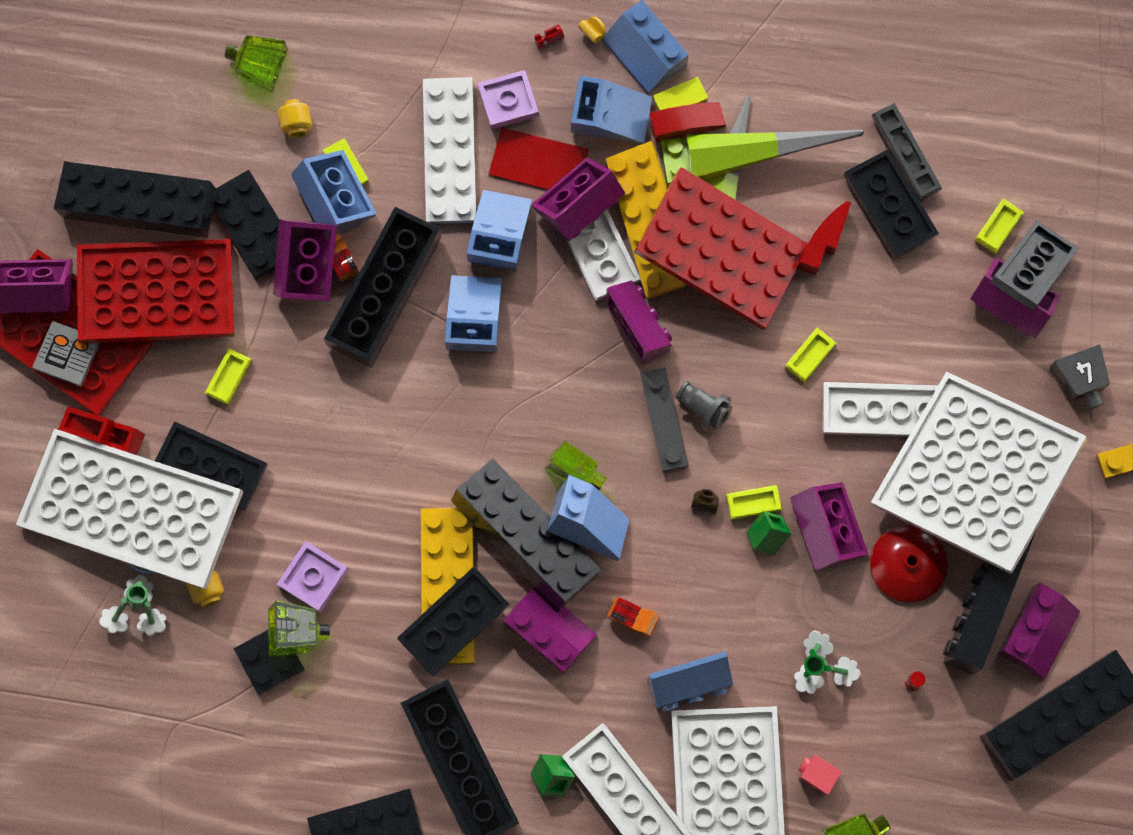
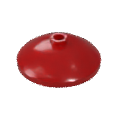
M912 525L898 526L888 530L877 540L871 551L870 572L872 578L885 595L896 601L914 603L929 598L942 586L947 575L948 560L941 542L937 537ZM908 557H913L916 560L914 566L908 564Z

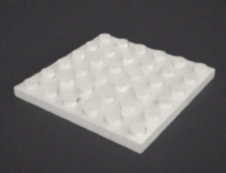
M946 372L872 499L871 504L1012 574L1087 441V436Z

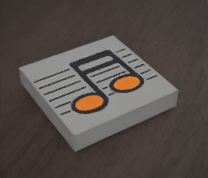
M52 321L32 368L82 387L100 343H79L78 330Z

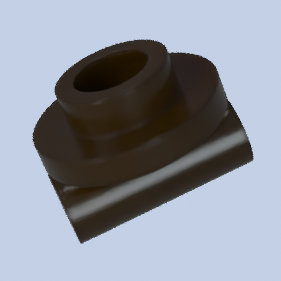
M702 489L695 492L691 508L716 514L719 497L712 490Z

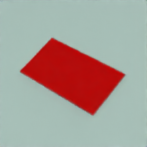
M501 127L488 175L549 190L587 158L589 149Z

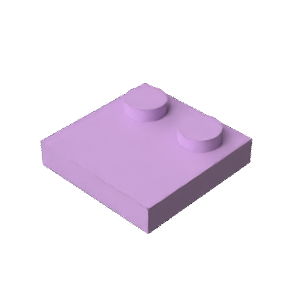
M525 70L477 83L491 130L539 117V111Z
M305 541L277 585L321 613L350 569Z

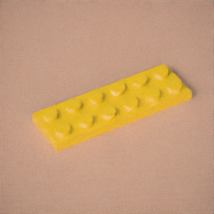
M652 141L606 158L608 169L613 172L625 191V194L619 198L618 203L633 252L668 189L655 144ZM633 253L646 298L651 299L687 286V284Z
M458 508L421 509V601L423 614L474 567L473 523ZM475 639L448 664H475Z

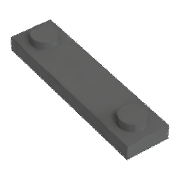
M895 103L873 113L872 118L919 201L941 191L942 187Z
M666 368L642 372L640 376L662 472L686 468L688 463Z

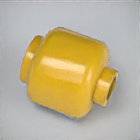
M291 99L285 101V105L279 108L280 130L287 134L289 138L306 136L307 131L312 128L309 106L299 102L298 99Z
M214 570L206 590L186 583L192 602L196 605H201V608L220 602V597L224 594V587L219 574Z

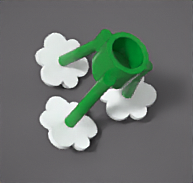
M138 575L134 580L130 579L127 581V589L124 591L125 598L121 599L119 607L113 606L109 610L104 609L101 612L102 617L99 620V625L104 629H108V632L111 634H115L117 631L121 633L126 631L128 616L122 613L126 606L132 609H145L146 613L139 616L140 622L137 624L139 632H146V635L153 636L155 632L162 633L166 629L164 623L166 616L160 614L159 610L150 608V601L153 598L151 592L153 584L147 582L146 577L143 575Z
M812 631L809 634V638L803 642L807 648L805 651L807 658L804 661V665L801 666L800 672H796L794 675L797 681L796 689L799 692L807 691L809 694H814L816 689L823 687L824 679L820 675H823L826 671L835 673L834 682L837 685L844 684L850 687L853 685V681H857L861 676L859 669H857L858 663L855 660L850 661L847 657H841L838 660V665L834 667L829 666L825 657L826 654H831L834 649L833 644L829 642L830 637L827 634L821 635L819 631Z

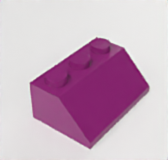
M587 157L531 205L558 235L570 241L577 237L591 222L596 221L606 209L616 204L619 198L625 194V191L611 170Z
M279 219L273 295L279 298L330 301L337 225Z
M995 257L970 300L974 301L979 308L987 309L994 313L1001 321L1014 325L1024 335L1032 336L1036 339L1051 317L1061 295L1049 289L1034 311H1032L991 283L995 274L1004 264L1003 260Z
M72 259L0 261V313L26 312L33 314L51 311L52 313L68 311L72 300Z
M631 280L608 287L606 289L605 302L643 365L670 351L672 337L666 328L662 329L657 322L659 316L652 306L649 308L644 301L646 295L639 285L635 286Z
M843 482L814 486L790 497L793 512L799 522L801 534L805 539L815 571L831 568L869 555Z
M1039 582L1032 587L998 654L1044 680L1080 611L1062 594Z
M535 587L520 600L503 620L510 630L563 675L597 636L592 629L566 607L558 612Z

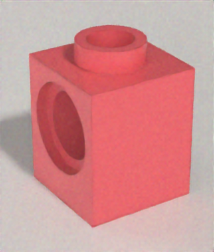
M813 755L810 759L806 757L798 769L801 775L798 779L826 796L830 793L842 772L817 755Z

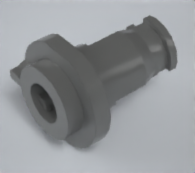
M686 381L681 386L676 395L678 402L686 404L690 410L697 413L703 419L702 428L707 432L712 431L714 428L716 430L720 429L732 411V406L730 405L731 398L728 395L722 394L716 398L702 389L694 387L689 381Z

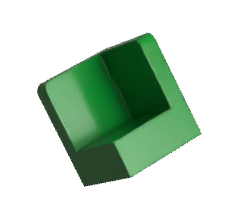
M762 511L746 534L754 550L775 555L790 537L791 532L783 516Z
M540 754L531 771V777L542 796L564 797L575 778L567 762L560 755Z

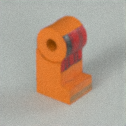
M337 229L333 270L342 283L359 274V271Z
M615 597L607 617L622 625V627L650 639L660 614L644 609L625 599Z

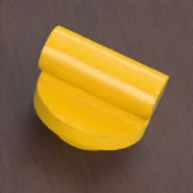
M597 17L588 18L586 21L582 20L578 24V28L594 43L599 42L605 36V26Z

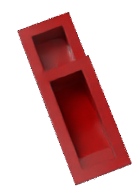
M719 102L667 108L650 112L648 117L655 142L677 136L678 138H685L686 135H697L726 127Z
M844 202L821 223L808 242L797 269L816 275L824 252L834 255L851 202Z
M68 406L58 429L134 455L138 454L145 436L143 432L136 428Z

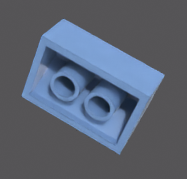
M640 0L625 11L602 39L648 94L687 66L689 54L643 0Z
M344 150L303 159L291 173L314 221L337 225L336 230L338 229L340 234L350 231L377 214Z
M726 651L649 674L647 678L656 709L662 708L663 712L679 708L677 703L686 700L688 704L704 700L703 695L713 693L714 697L729 693L728 688L733 685Z

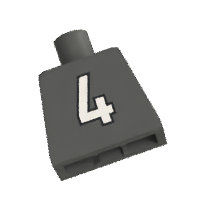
M1100 344L1055 360L1050 365L1053 374L1071 401L1084 397L1089 410L1104 404L1099 391L1105 389L1110 384Z

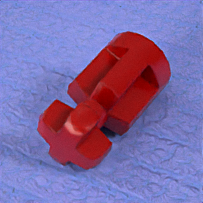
M559 24L545 30V35L542 37L539 33L534 36L535 43L539 48L545 47L544 42L546 41L552 44L565 38Z
M919 671L913 672L908 676L909 679L905 682V686L911 687L912 691L917 690L925 684V675Z

